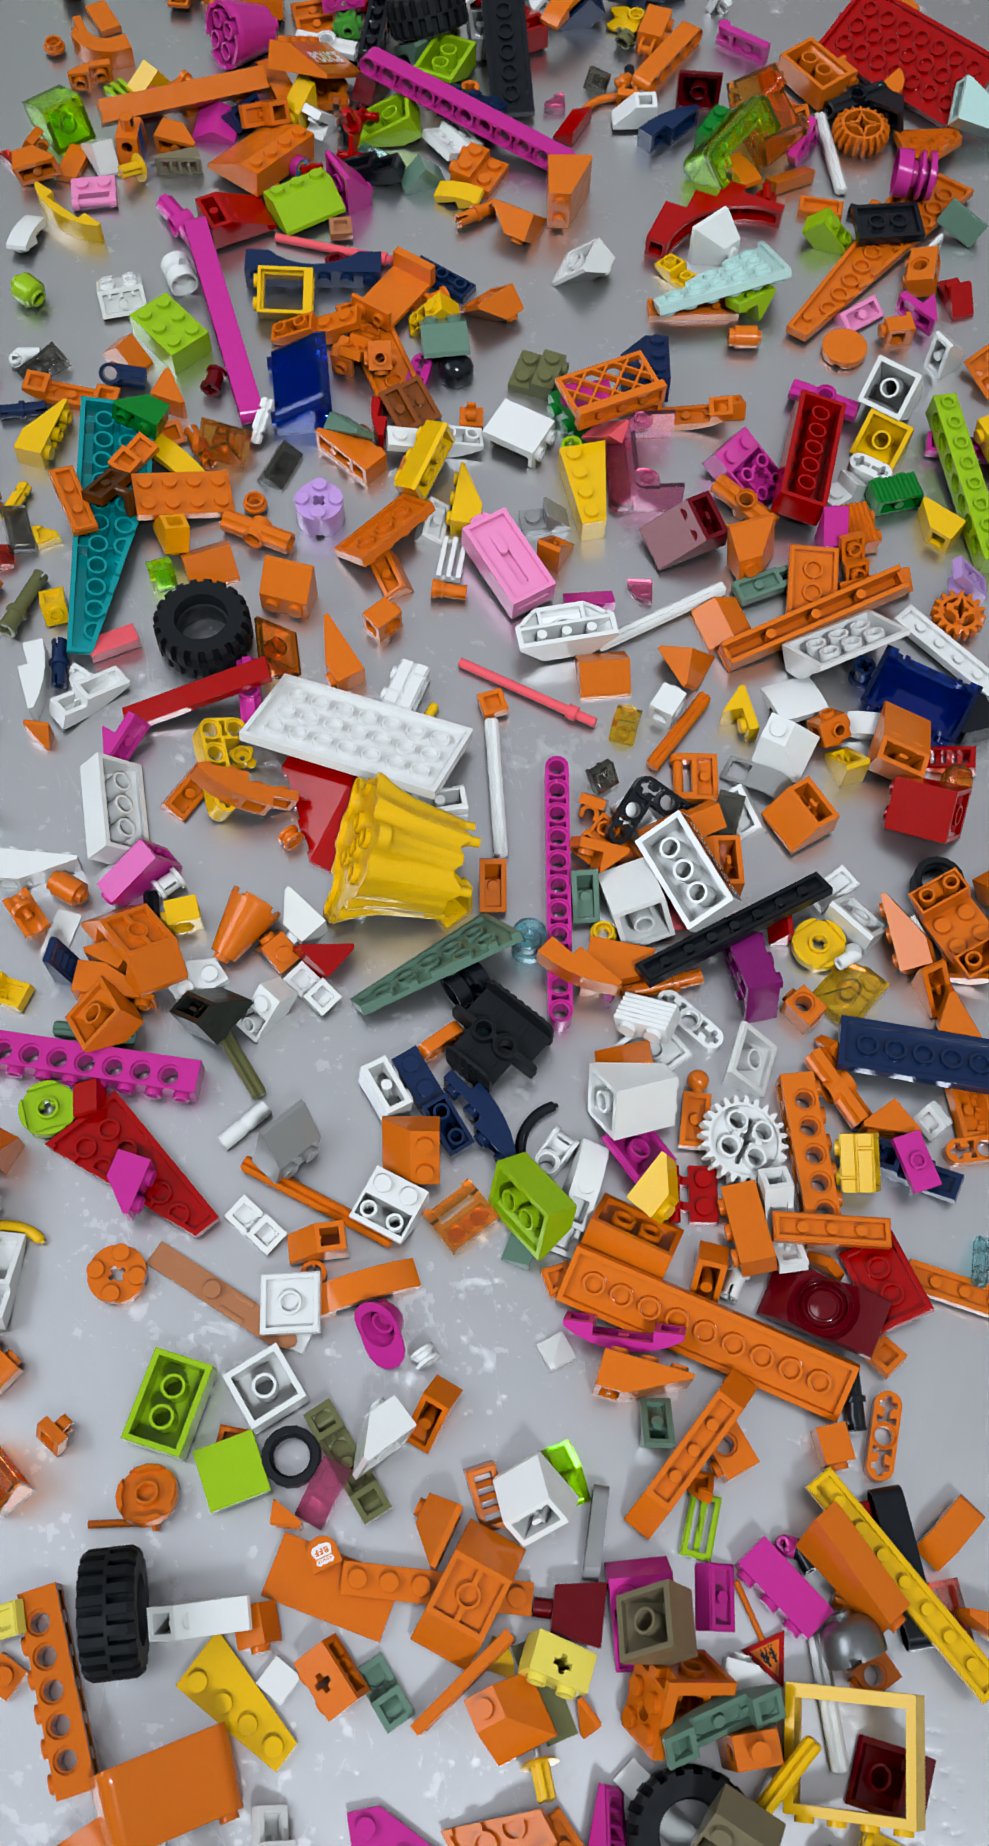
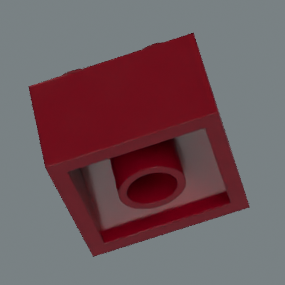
M680 70L677 80L675 109L697 104L699 111H711L716 104H719L723 73Z
M859 1734L845 1804L870 1813L906 1817V1748ZM926 1755L925 1815L936 1764L935 1759Z

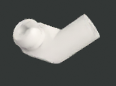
M855 943L848 944L845 947L844 954L835 958L834 963L839 970H843L861 960V946Z

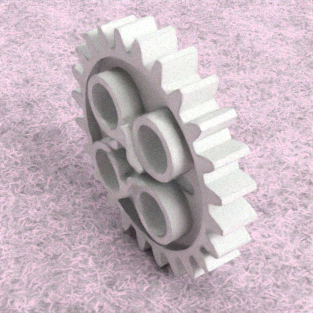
M737 1095L730 1098V1101L725 1097L719 1104L715 1103L710 1107L711 1111L708 1110L703 1115L706 1120H703L698 1125L704 1131L698 1133L697 1138L704 1140V1142L697 1148L706 1150L707 1153L701 1160L711 1161L708 1170L716 1168L718 1170L717 1179L723 1175L727 1176V1185H730L735 1180L736 1183L754 1179L757 1184L758 1169L782 1166L780 1163L787 1160V1156L781 1152L789 1148V1145L782 1143V1140L788 1137V1134L780 1133L779 1131L784 1126V1123H775L774 1120L778 1114L773 1113L769 1115L767 1113L769 1109L768 1104L761 1109L759 1107V1099L754 1100L750 1104L747 1095L740 1101ZM730 1118L737 1122L738 1128L732 1126ZM749 1120H750V1121H751V1124H750V1127H749V1129H748V1128H747V1127H748V1122H749ZM756 1130L763 1134L764 1139H760L757 1136ZM722 1143L728 1146L730 1154L723 1150ZM738 1154L737 1164H736V1163H735V1158H736V1155ZM748 1155L755 1159L756 1165L750 1163Z

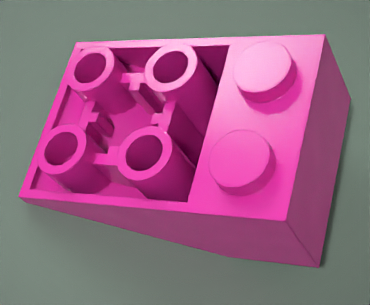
M746 426L732 435L702 463L715 481L721 474H725L743 489L753 490L757 494V500L766 506L773 499L779 469Z
M667 1556L604 1562L616 1673L629 1672L634 1669V1665L620 1663L616 1595L665 1579L673 1581V1572Z

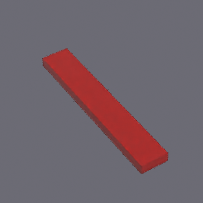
M265 656L123 707V716L125 717L128 711L152 726L270 683L273 679L268 660Z

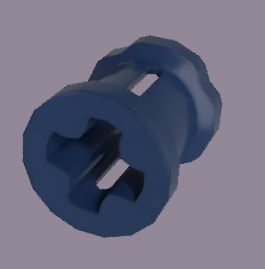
M859 656L852 665L853 669L849 673L848 680L856 688H865L870 684L871 675L876 668V663L868 656Z

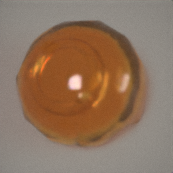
M952 764L945 769L940 781L972 787L973 773L971 769L966 768V765Z

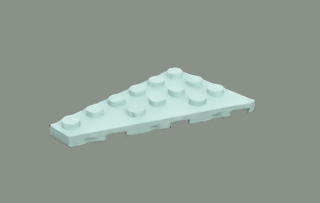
M760 241L757 248L745 249L739 254L721 262L722 267L719 269H708L704 273L686 281L684 288L672 289L666 294L653 299L654 308L660 316H672L679 310H692L700 304L715 303L720 298L726 296L735 297L743 291L759 290L763 288V285L770 283L779 284L784 282L785 279L792 277L791 267L764 241Z

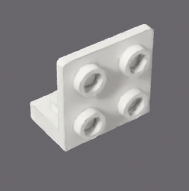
M126 272L122 274V277L113 278V276L108 275L100 277V281H96V290L103 320L129 316L147 304L141 274Z

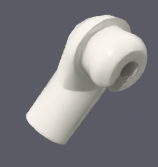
M18 347L9 354V363L13 367H21L29 359H42L41 347Z

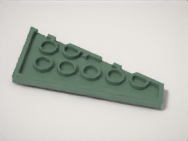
M483 912L350 1000L354 1007L363 1015L373 1013L381 1007L447 976L454 975L458 971L524 939L519 930Z

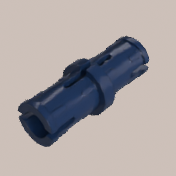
M21 400L16 404L0 405V420L13 418L27 420V417L41 416L48 410L46 400L26 403L24 400Z
M58 637V643H56V638L51 640L52 658L49 659V667L51 668L50 686L53 689L61 690V684L63 689H66L68 686L67 669L70 667V661L67 659L66 653L67 639Z

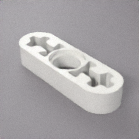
M668 989L658 994L657 999H664L665 1001L671 999L674 1001L673 1003L678 1004L679 1009L680 1007L683 1008L680 1011L681 1018L685 1015H691L696 1019V1026L689 1028L682 1024L680 1018L676 1027L679 1032L705 1053H714L720 1049L724 1036L714 1023L677 992ZM701 1025H703V1026H704L703 1031H702V1032L700 1031L699 1034L696 1035L695 1033H697V1032L699 1031ZM714 1035L716 1037L714 1042L711 1041L707 1044L705 1042L706 1036Z

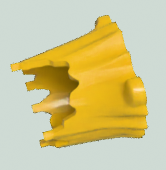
M377 772L373 779L357 777L354 781L349 804L342 817L335 841L336 854L331 868L333 881L324 903L322 917L331 924L357 917L378 915L443 921L445 918L443 912L448 901L457 897L468 899L471 897L472 888L458 883L454 877V871L463 865L464 854L461 849L462 847H480L481 838L472 836L465 830L475 831L476 824L414 798L396 786L381 772Z

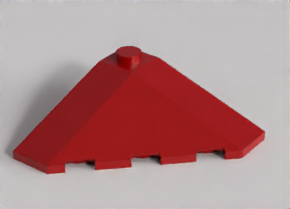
M288 756L282 765L284 777H288L291 787L289 789L299 791V801L293 808L298 810L300 817L298 824L309 847L307 852L311 864L331 873L336 854L335 841L340 829V823L348 807L354 781L358 776Z

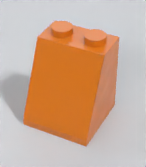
M548 154L546 181L547 228L569 229L590 192L592 155Z

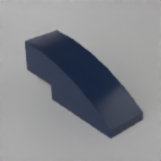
M695 104L680 107L649 120L639 127L637 146L649 154L663 143L671 147L697 125L699 106Z

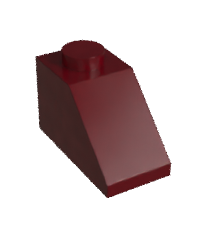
M357 73L351 100L358 102L357 107L367 109L384 100L390 88L364 74Z

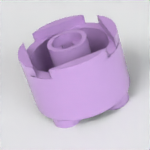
M318 477L313 479L312 482L303 485L295 493L296 517L302 532L311 537L324 535L325 538L335 535L342 529L345 519L342 492L336 485L327 482L324 478Z

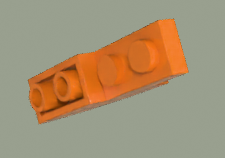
M358 305L320 317H316L314 312L311 311L272 324L271 342L274 345L289 347H316L337 343L341 335L345 336V333L361 329L362 310Z
M197 761L189 772V778L210 795L233 807L253 814L265 816L271 808L290 811L299 801V791L290 790L286 786L266 785L261 781L251 782L249 781L248 771L240 770L234 766L224 767L214 765L210 761Z

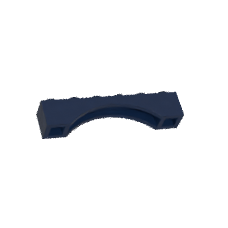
M246 249L244 272L247 287H254L253 276L254 273H258V265L313 267L315 288L371 289L382 278L381 252L358 251L339 261L321 264L299 263L287 260L269 249ZM266 279V287L303 288V280Z

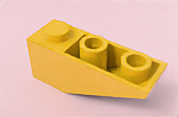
M62 399L22 429L13 446L19 463L42 469L47 468L49 461H52L58 443L63 440L67 425L72 422L73 412L70 410L67 399Z
M463 462L460 464L459 472L454 473L453 486L456 487V491H451L450 506L453 507L452 510L447 511L446 525H450V535L462 537V528L471 524L472 517L482 514V502Z

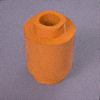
M735 325L728 329V347H733V349H756L757 344H761L762 331L757 329V325Z
M55 871L47 881L46 888L50 890L51 895L72 907L83 904L89 896L88 884L65 871Z

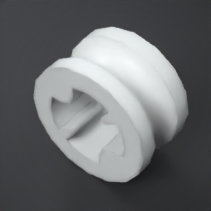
M432 1342L422 1346L410 1356L411 1361L417 1362L416 1368L418 1371L428 1367L440 1357L439 1352L433 1351L434 1345Z

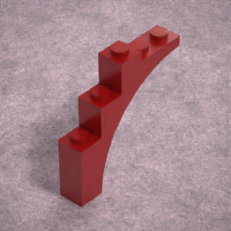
M726 179L717 196L696 190L687 207L666 201L646 236L644 254L658 259L664 258L681 241L691 236L693 226L724 206L728 207L734 223H754L779 228L785 205L746 193V185Z

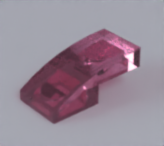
M324 1455L294 1515L322 1531L352 1471Z

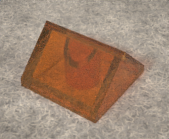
M255 617L258 658L262 656L267 658L272 679H281L284 673L299 677L301 675L297 633L261 617Z

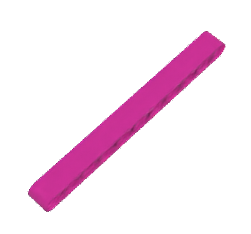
M371 47L359 61V68L367 77L546 171L548 154H576L572 149L379 47Z
M206 216L183 220L187 241L242 426L253 424L257 410L261 408L259 406L261 399Z
M552 756L546 761L544 773L546 942L552 936L563 937L565 941L560 943L572 952L569 765L565 758ZM552 771H559V772H561V773H560V774H554V773H552ZM557 793V794H560V795H562V796H561V797H554V796H552V794ZM557 816L562 818V820L557 821L552 819V817ZM553 840H560V841H562L563 843H562V844H554L552 841H553ZM558 863L563 865V867L555 868L552 865ZM559 887L562 888L564 891L558 893L553 891L552 889ZM562 912L564 916L556 917L552 913ZM546 969L547 1022L552 1025L554 1031L562 1032L570 1027L572 1021L573 984L566 982ZM561 986L566 991L564 993H557L553 988ZM563 1012L567 1017L557 1019L553 1014Z

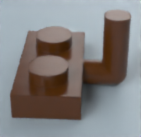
M109 467L81 491L84 501L100 506L107 504L116 495L122 496L126 516L132 517L136 514L132 490L126 487L132 482L129 472Z

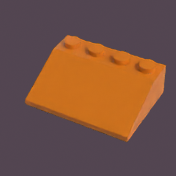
M298 124L261 126L209 162L207 168L254 196L259 197L263 194V191L270 189L290 174L289 165L296 155L300 154L308 160L314 157V133Z

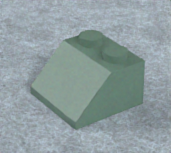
M448 314L447 318L438 319L437 316H425L424 320H419L420 346L424 359L471 355L465 317H461L460 314Z

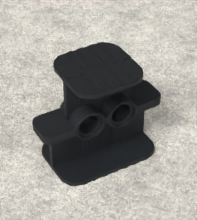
M492 979L487 982L486 989L467 1010L459 1004L452 1009L454 1019L467 1030L453 1046L449 1045L446 1048L445 1055L447 1063L461 1077L470 1082L472 1086L480 1082L490 1093L491 1087L510 1065H513L528 1078L532 1079L537 1073V1066L532 1061L546 1046L551 1045L554 1030L545 1018L538 1015L531 1007L524 1004L522 1000H519L514 994L510 993L508 989H505L500 983ZM480 1029H487L491 1034L481 1037L476 1032ZM508 1046L512 1049V1052L502 1054L498 1051V1048Z

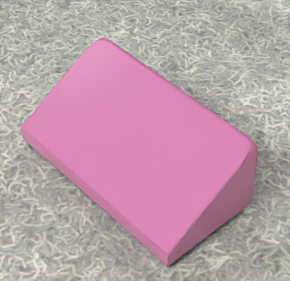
M873 295L833 317V320L840 328L857 331L884 316V313L876 296Z

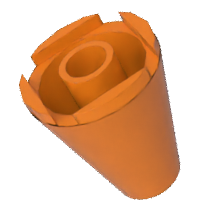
M234 886L231 890L211 947L215 951L213 957L226 965L229 961L235 963L281 915L278 911L272 914L273 907L250 892L246 891L245 894L238 893L240 889L238 886Z

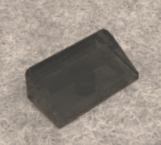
M283 440L276 448L257 481L282 490L303 454Z

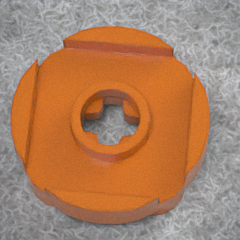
M123 1243L111 1245L99 1251L88 1264L86 1269L88 1286L95 1297L101 1302L125 1305L137 1299L146 1286L148 1266L142 1255L134 1248ZM116 1268L119 1270L125 1269V1272L122 1274L124 1279L120 1282L116 1279L110 1280L113 1274L112 1271Z

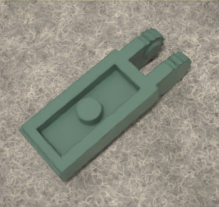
M788 564L779 568L774 567L765 570L752 578L745 577L731 583L730 588L740 606L743 607L787 591V579L783 580V578L787 577Z

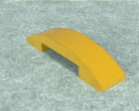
M38 181L34 183L40 207L46 217L56 227L73 237L94 243H103L105 241L101 223L86 213L76 217L55 202L53 191Z
M159 433L156 440L153 439V442L159 446V451L154 455L153 459L170 472L205 471L186 451L166 436Z

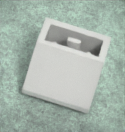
M377 1165L352 1209L349 1218L402 1244L415 1228L430 1201L429 1191Z
M540 1451L513 1465L493 1479L503 1524L523 1547L570 1522L580 1498Z

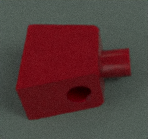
M607 1583L555 1584L553 1599L534 1596L532 1617L550 1619V1633L591 1648L601 1649Z

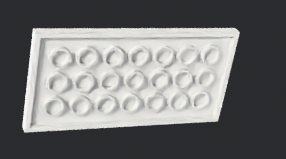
M284 673L240 730L239 740L365 779H373L377 772H381L402 790L435 800L472 740L474 729Z

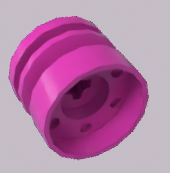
M899 147L892 170L890 197L906 198L911 188L913 200H918L921 193L922 201H929L938 176V151H931L927 160V150H922L918 160H915V150L913 148Z

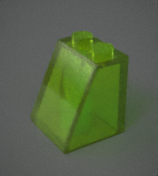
M59 84L22 102L33 127L35 128L37 125L44 131L42 137L58 155L66 152L70 143L81 145V143L96 137L80 94Z

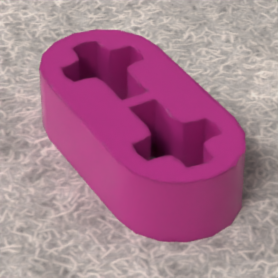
M422 353L416 354L412 358L411 364L416 375H420L427 388L432 373V359H424ZM421 363H425L422 367V370L419 369ZM409 370L407 373L406 381L409 380L411 377Z

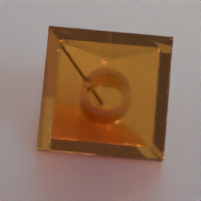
M202 417L197 456L244 468L253 431Z

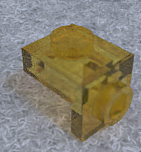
M618 705L613 717L609 740L633 746L643 710H638L631 705Z

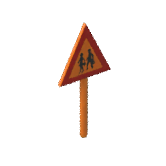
M735 1580L736 1590L759 1639V1642L741 1651L745 1655L751 1656V1660L759 1665L762 1670L784 1688V1630L768 1638L764 1637L740 1581Z

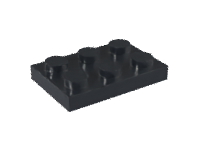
M917 202L851 206L850 214L858 245L924 241L926 234Z

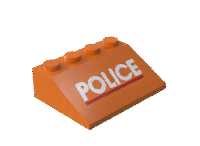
M278 35V39H269V69L325 79L356 78L357 73L363 74L361 70L328 43L320 42L317 36Z

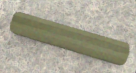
M230 1030L229 1035L220 1044L252 1098L258 1099L266 1094L265 1087Z

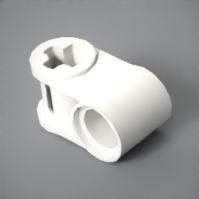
M557 1125L536 1154L534 1161L538 1165L543 1161L551 1163L553 1169L543 1171L554 1180L565 1164L575 1155L581 1141L579 1139H572L562 1132V1127Z

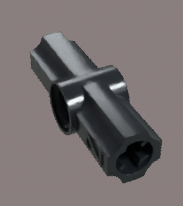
M881 80L867 86L860 84L850 86L848 93L824 102L823 108L826 117L829 120L834 119L844 109L850 110L851 106L859 108L860 105L862 108L869 106L871 99L887 91L885 82Z

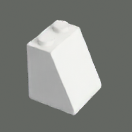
M880 354L857 400L899 421L908 420L921 398L923 375Z
M644 857L598 874L601 891L620 942L644 946L676 935L664 893Z
M590 1063L587 1112L614 1141L674 1126L675 1113H677L678 1076L664 1063Z

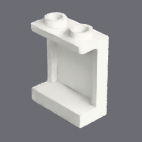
M505 398L482 431L484 448L491 450L495 443L527 457L528 466L533 468L537 461L540 462L548 444L552 445L556 438V431H554L555 420Z

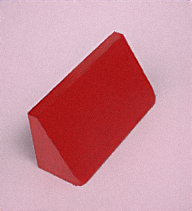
M592 107L572 109L554 134L553 139L573 146L591 120Z

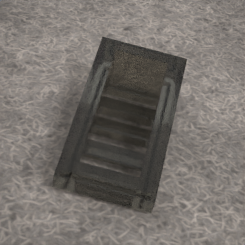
M51 341L18 369L17 372L24 379L27 369L37 371L36 368L40 367L42 370L39 372L49 373L52 377L69 367L71 363Z

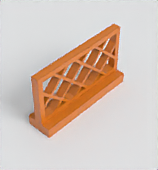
M641 350L555 378V385L575 417V426L578 431L663 403L667 390V384L664 379H658ZM638 360L641 368L637 369L628 366V363ZM611 368L621 370L619 376L606 372ZM624 372L636 375L635 382L622 378ZM593 375L599 377L598 383L585 380V378ZM640 377L649 379L652 383L644 385L638 382ZM603 379L615 382L614 388L601 385ZM571 382L578 384L575 391L566 388L564 384ZM621 384L630 387L631 390L622 392L617 390V388ZM581 387L593 389L592 396L581 393ZM599 391L609 394L610 397L599 399L596 398V394ZM577 398L589 403L577 407L575 404V400Z

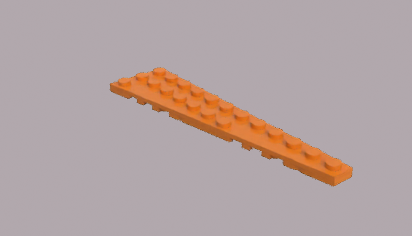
M938 173L936 185L929 201H922L921 193L918 200H913L912 189L910 188L906 198L889 196L885 203L917 202L926 237L939 226L936 219L951 200L956 198L960 203L964 204L972 197L974 189ZM855 239L788 323L785 332L806 342L919 242L858 245Z

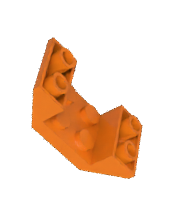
M956 867L908 893V897L923 928L956 972L970 981L989 970V921L971 898V887Z
M147 903L129 905L81 922V927L95 944L108 940L127 963L125 980L140 998L188 979V973L177 938Z
M470 1518L410 1639L466 1670L472 1663L512 1584L526 1549Z

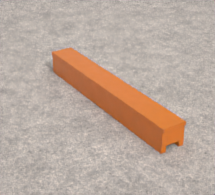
M258 65L97 99L98 104L96 106L101 120V127L104 128L118 125L119 115L125 111L132 113V116L146 119L206 106L217 101L225 102L244 98L255 92L257 95L267 93L270 84H268L264 66Z
M898 564L721 642L717 653L727 672H732L782 650L781 644L866 609L872 610L907 594L910 583L909 581L906 582L900 572L901 567Z

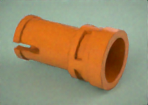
M433 578L431 598L438 599L439 597L443 599L444 597L465 601L467 585L445 583L446 581L444 580L442 582Z

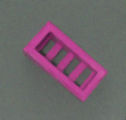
M603 1783L598 1784L588 1846H626L624 1792L620 1787Z

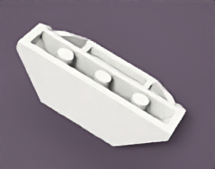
M585 601L534 608L515 627V634L520 652L542 661L574 657L575 655L592 654L619 636V629L613 611L604 610Z

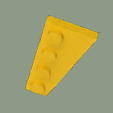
M223 1634L213 1635L175 1686L218 1723L225 1722L227 1731L273 1771L278 1772L298 1742L274 1707L271 1706L255 1680H253L243 1666L237 1654L234 1653Z

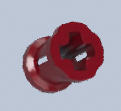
M212 364L206 369L207 376L201 382L200 389L207 396L216 397L221 393L220 386L226 380L227 373L222 367Z

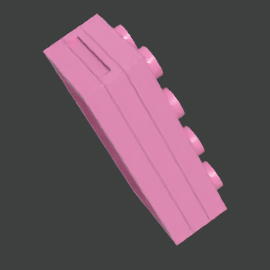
M505 507L491 514L486 512L477 514L472 517L471 524L462 528V546L511 619L554 598L555 580Z

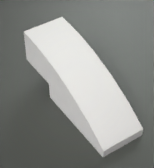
M43 638L22 643L27 664L17 666L27 707L34 721H39L45 708L51 680L49 655Z
M115 665L74 682L71 691L51 698L49 714L64 730L105 707L127 689L131 682Z
M0 1231L1 1330L7 1329L17 1293L27 1238L26 1234Z

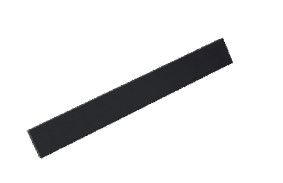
M816 871L634 964L635 971L651 988L832 895L833 887Z

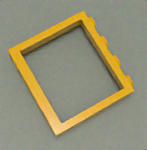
M786 1682L784 1763L801 1742L802 1698L906 1709V1817L800 1803L801 1777L783 1799V1813L794 1815V1821L799 1823L814 1824V1818L827 1819L826 1826L834 1828H847V1822L860 1824V1831L869 1833H881V1827L893 1829L894 1836L914 1838V1832L926 1830L925 1695Z

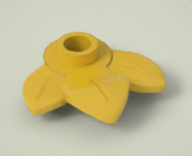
M611 7V12L615 18L608 22L606 27L613 32H617V27L627 28L634 34L638 31L645 12L638 7Z

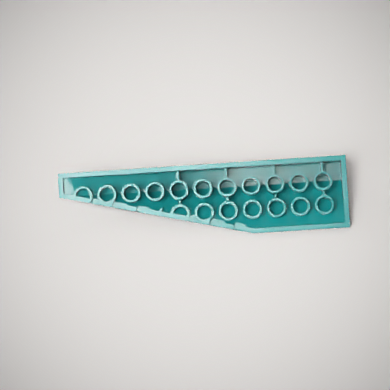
M81 396L77 477L82 489H85L111 467L107 464V461L122 445L127 446L138 434V431L126 425H121L112 419V403L114 402L112 399ZM152 459L136 473H152ZM129 483L126 487L132 490L131 483ZM119 495L113 497L104 506L88 502L98 524V531L75 537L73 535L66 653L91 655L90 653L93 652L139 524L136 514L132 517L126 516L123 497Z

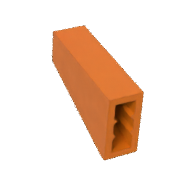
M834 1501L813 1521L795 1546L857 1613L870 1616L879 1625L883 1633L888 1628L894 1633L907 1620L903 1613L911 1604L844 1510Z

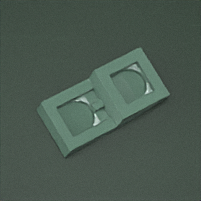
M381 1652L357 1667L371 1689L366 1696L387 1733L415 1715V1711Z

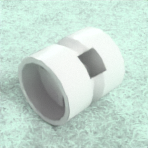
M173 251L166 254L161 260L160 266L171 292L179 297L192 294L198 287V278L192 269L188 256L181 251Z

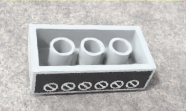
M678 810L635 840V843L689 931L697 933L720 921L744 904L687 814Z

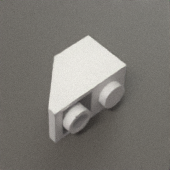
M634 92L611 111L613 130L639 129L643 124L655 118L658 111L656 92Z
M280 977L261 983L251 998L252 1006L248 1009L247 1014L238 1021L236 1026L255 1043L259 1042L287 1015L299 994Z

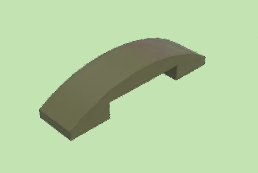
M327 1399L303 1414L364 1524L367 1525L390 1510L392 1506L371 1470L357 1480L353 1477L356 1444L331 1400Z

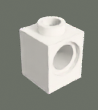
M664 682L650 703L647 718L670 729L684 707L687 693L678 686Z

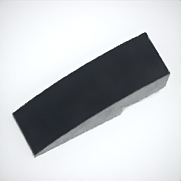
M374 150L341 159L360 173L364 180L368 181L371 185L402 182L406 168L398 152L379 157Z

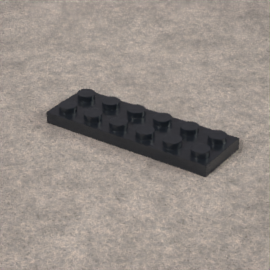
M481 0L490 96H498L502 98L503 102L508 103L506 115L511 118L534 116L535 109L524 0Z

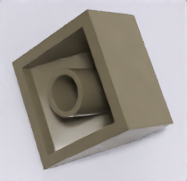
M665 1579L616 1595L620 1663L631 1665H672L698 1657L691 1589L670 1579Z

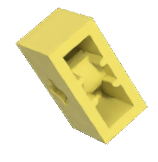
M539 1628L527 1635L517 1673L526 1676V1681L534 1686L550 1687L556 1690L555 1694L565 1700H574V1698L588 1693L597 1654Z

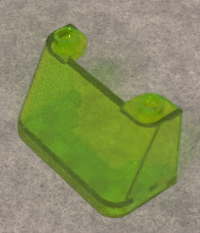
M755 94L733 107L686 157L683 165L688 181L723 190L730 183L729 179L726 178V172L728 168L733 166L729 158L731 153L754 129L757 133L763 134L766 131L768 134L774 135L781 128L767 96Z

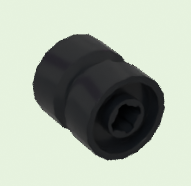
M477 962L460 970V973L443 978L441 984L455 1006L459 1004L462 1007H466L474 1001L475 995L478 997L486 989L487 982L491 979L482 965Z

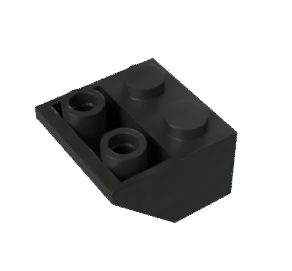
M222 987L188 990L169 1012L189 1033L218 1045L229 1035V1031L247 1014L253 1002L251 999Z

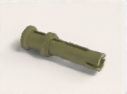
M35 569L33 571V574L14 603L8 604L5 608L6 613L0 620V633L4 636L14 638L17 635V628L21 622L27 619V610L48 580L47 574L41 577L44 573L42 570Z

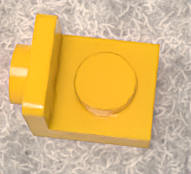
M63 586L39 591V604L46 626L51 627L68 623L69 611Z

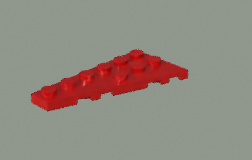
M116 1091L105 1097L99 1112L78 1118L45 1143L47 1148L108 1185L110 1183L107 1174L118 1149L151 1159L156 1167L157 1175L152 1187H147L144 1195L146 1199L144 1207L195 1238H199L220 1221L219 1216Z

